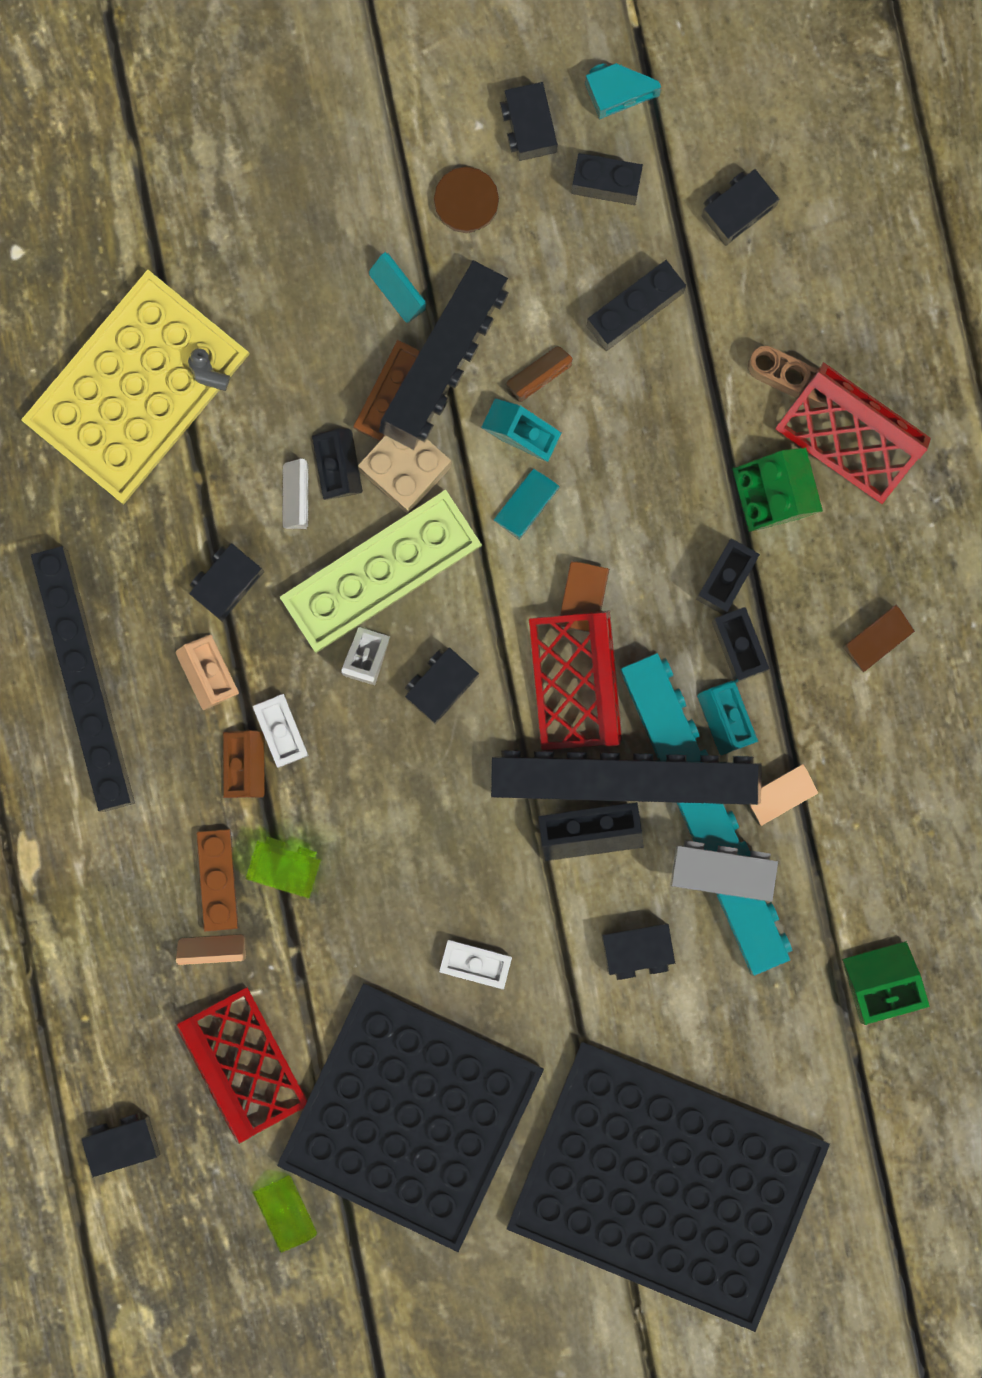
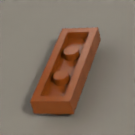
M399 340L396 341L353 426L354 430L379 442L383 439L385 435L379 432L381 419L419 355V350Z
M231 830L197 832L204 932L239 929Z

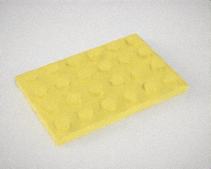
M147 270L21 421L124 505L219 391V389L205 386L195 381L188 364L191 352L198 348L204 349L209 355L208 358L213 370L230 375V377L249 356V352L157 276Z

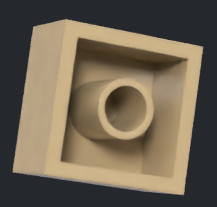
M385 435L358 465V468L365 477L404 512L409 514L452 467V461L428 439L425 443L419 440L415 449L412 450Z

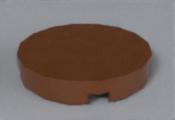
M471 167L453 169L444 175L436 186L434 195L436 213L442 223L453 231L467 234L480 230L489 225L497 214L499 204L497 186L491 177L480 169Z

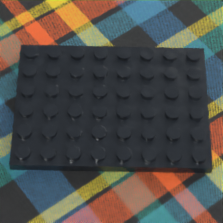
M581 1042L506 1230L756 1332L830 1143L585 1042Z

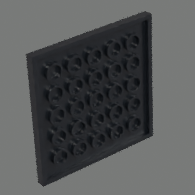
M363 983L277 1166L459 1252L544 1068Z

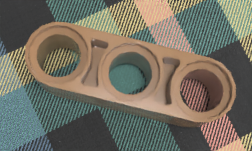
M760 346L755 349L748 363V370L752 377L796 399L818 370L770 346ZM760 356L768 357L772 361L773 367L766 371L759 369L756 365V358ZM790 370L799 372L802 376V383L798 385L790 384L786 380L785 373ZM815 388L808 395L809 405L815 408L828 406L827 399L818 397Z

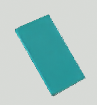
M384 252L370 269L369 275L402 319L409 323L426 310V302L389 253Z
M533 468L493 521L520 540L557 493L560 486Z
M734 680L710 688L697 695L720 755L758 742Z

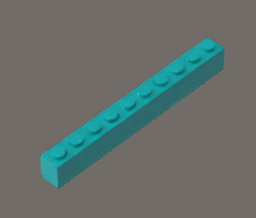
M657 653L620 670L658 760H666V754L687 755L686 761H700V755H708L706 749L700 751L695 739L700 737L693 719L687 720L682 708L687 705L680 689L674 690L669 678L673 676V672L666 658L661 660ZM677 803L693 842L704 843V850L717 852L718 846L737 848V855L750 857L751 852L745 841L739 842L735 830L739 829V825L732 810L726 812L723 804ZM716 893L752 976L790 961L788 953L793 950L786 934H779L774 922L779 921V917L772 902L766 904L763 900Z

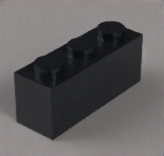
M666 259L587 318L586 326L603 349L608 351L684 294L686 284Z
M638 802L538 816L545 861L644 848Z

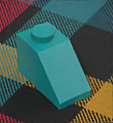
M607 63L597 65L589 70L590 74H587L585 77V86L599 120L660 96L661 85L659 81L617 63L610 66Z
M496 398L481 426L482 429L499 440L546 462L549 461L562 432L521 405Z

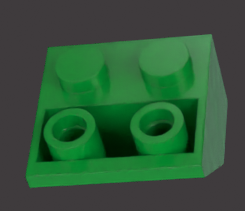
M806 448L782 450L733 468L749 532L796 521L823 511Z
M907 941L842 959L861 1024L867 1025L930 1007L921 974Z

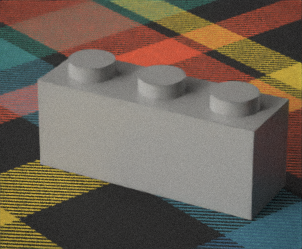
M684 841V847L676 846L670 886L772 902L778 861L770 860V853L751 851L750 857L737 855V848L718 846L717 852L704 850V843Z

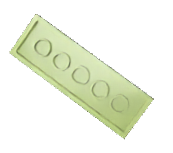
M444 490L280 596V599L315 653H317L477 550L482 544L448 492Z

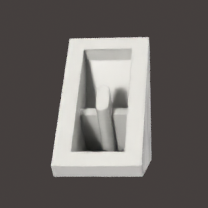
M358 627L342 667L341 673L343 676L375 685L390 636Z

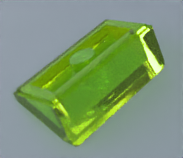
M290 1175L282 1177L253 1192L281 1253L304 1244L317 1236L314 1224Z

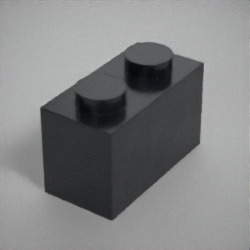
M543 82L505 90V101L500 102L503 121L510 120L512 132L507 133L511 153L517 152L519 161L557 153L558 144Z
M578 153L571 194L636 205L643 164Z
M756 169L748 174L745 171L739 173L730 181L731 188L723 194L719 191L715 192L703 203L706 207L703 209L702 218L725 246L777 207L779 197Z
M731 538L696 600L725 615L760 554Z
M232 543L228 548L222 546L211 559L214 563L207 573L201 571L190 584V587L193 589L189 594L222 622L264 573V570Z
M746 607L714 618L712 625L735 683L762 674L770 669Z
M450 647L445 652L439 649L428 661L427 664L431 668L422 677L417 674L405 687L409 691L405 698L435 725L479 677V673Z
M669 924L602 935L608 974H616L617 980L636 977L635 971L649 969V974L669 971L668 965L676 964Z
M139 1113L121 1118V1125L108 1128L107 1123L88 1129L89 1135L81 1138L92 1178L154 1159L161 1155L149 1116L140 1118Z

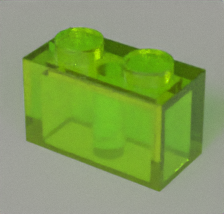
M266 837L265 843L257 841L245 879L311 899L323 860L316 859L317 852L299 846L297 852L284 849L286 842Z

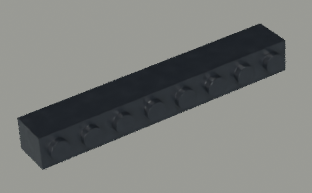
M60 546L31 554L98 811L107 812L135 804L69 551L65 547Z
M501 750V756L492 757L491 797L758 805L761 803L762 763H754V756H733V762H720L719 755H700V761H686L687 755L666 754V760H653V754L634 753L633 760L620 759V753H600V759L587 758V752H567V758H554V751H534V757H521L520 750Z

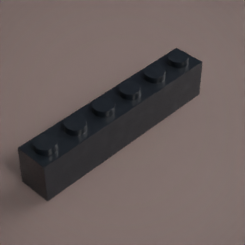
M474 260L471 262L383 415L379 428L380 433L412 450L415 449L419 440L424 443L426 442L434 426L430 423L435 413L439 416L442 414L449 400L445 396L450 387L456 389L464 374V371L460 368L465 360L468 362L472 361L479 347V344L475 343L480 334L486 336L494 321V318L491 317L495 308L500 310L508 297L509 292L505 290L507 277Z

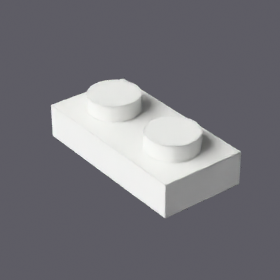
M284 694L253 706L277 768L309 756Z
M448 940L439 972L504 989L512 957Z

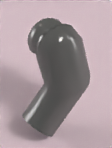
M198 348L193 350L188 364L195 381L205 386L226 391L230 375L214 371L208 358L209 355L204 349Z

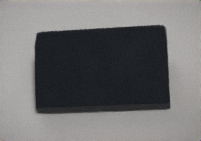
M338 428L313 435L312 440L323 500L362 493L363 489L352 430Z

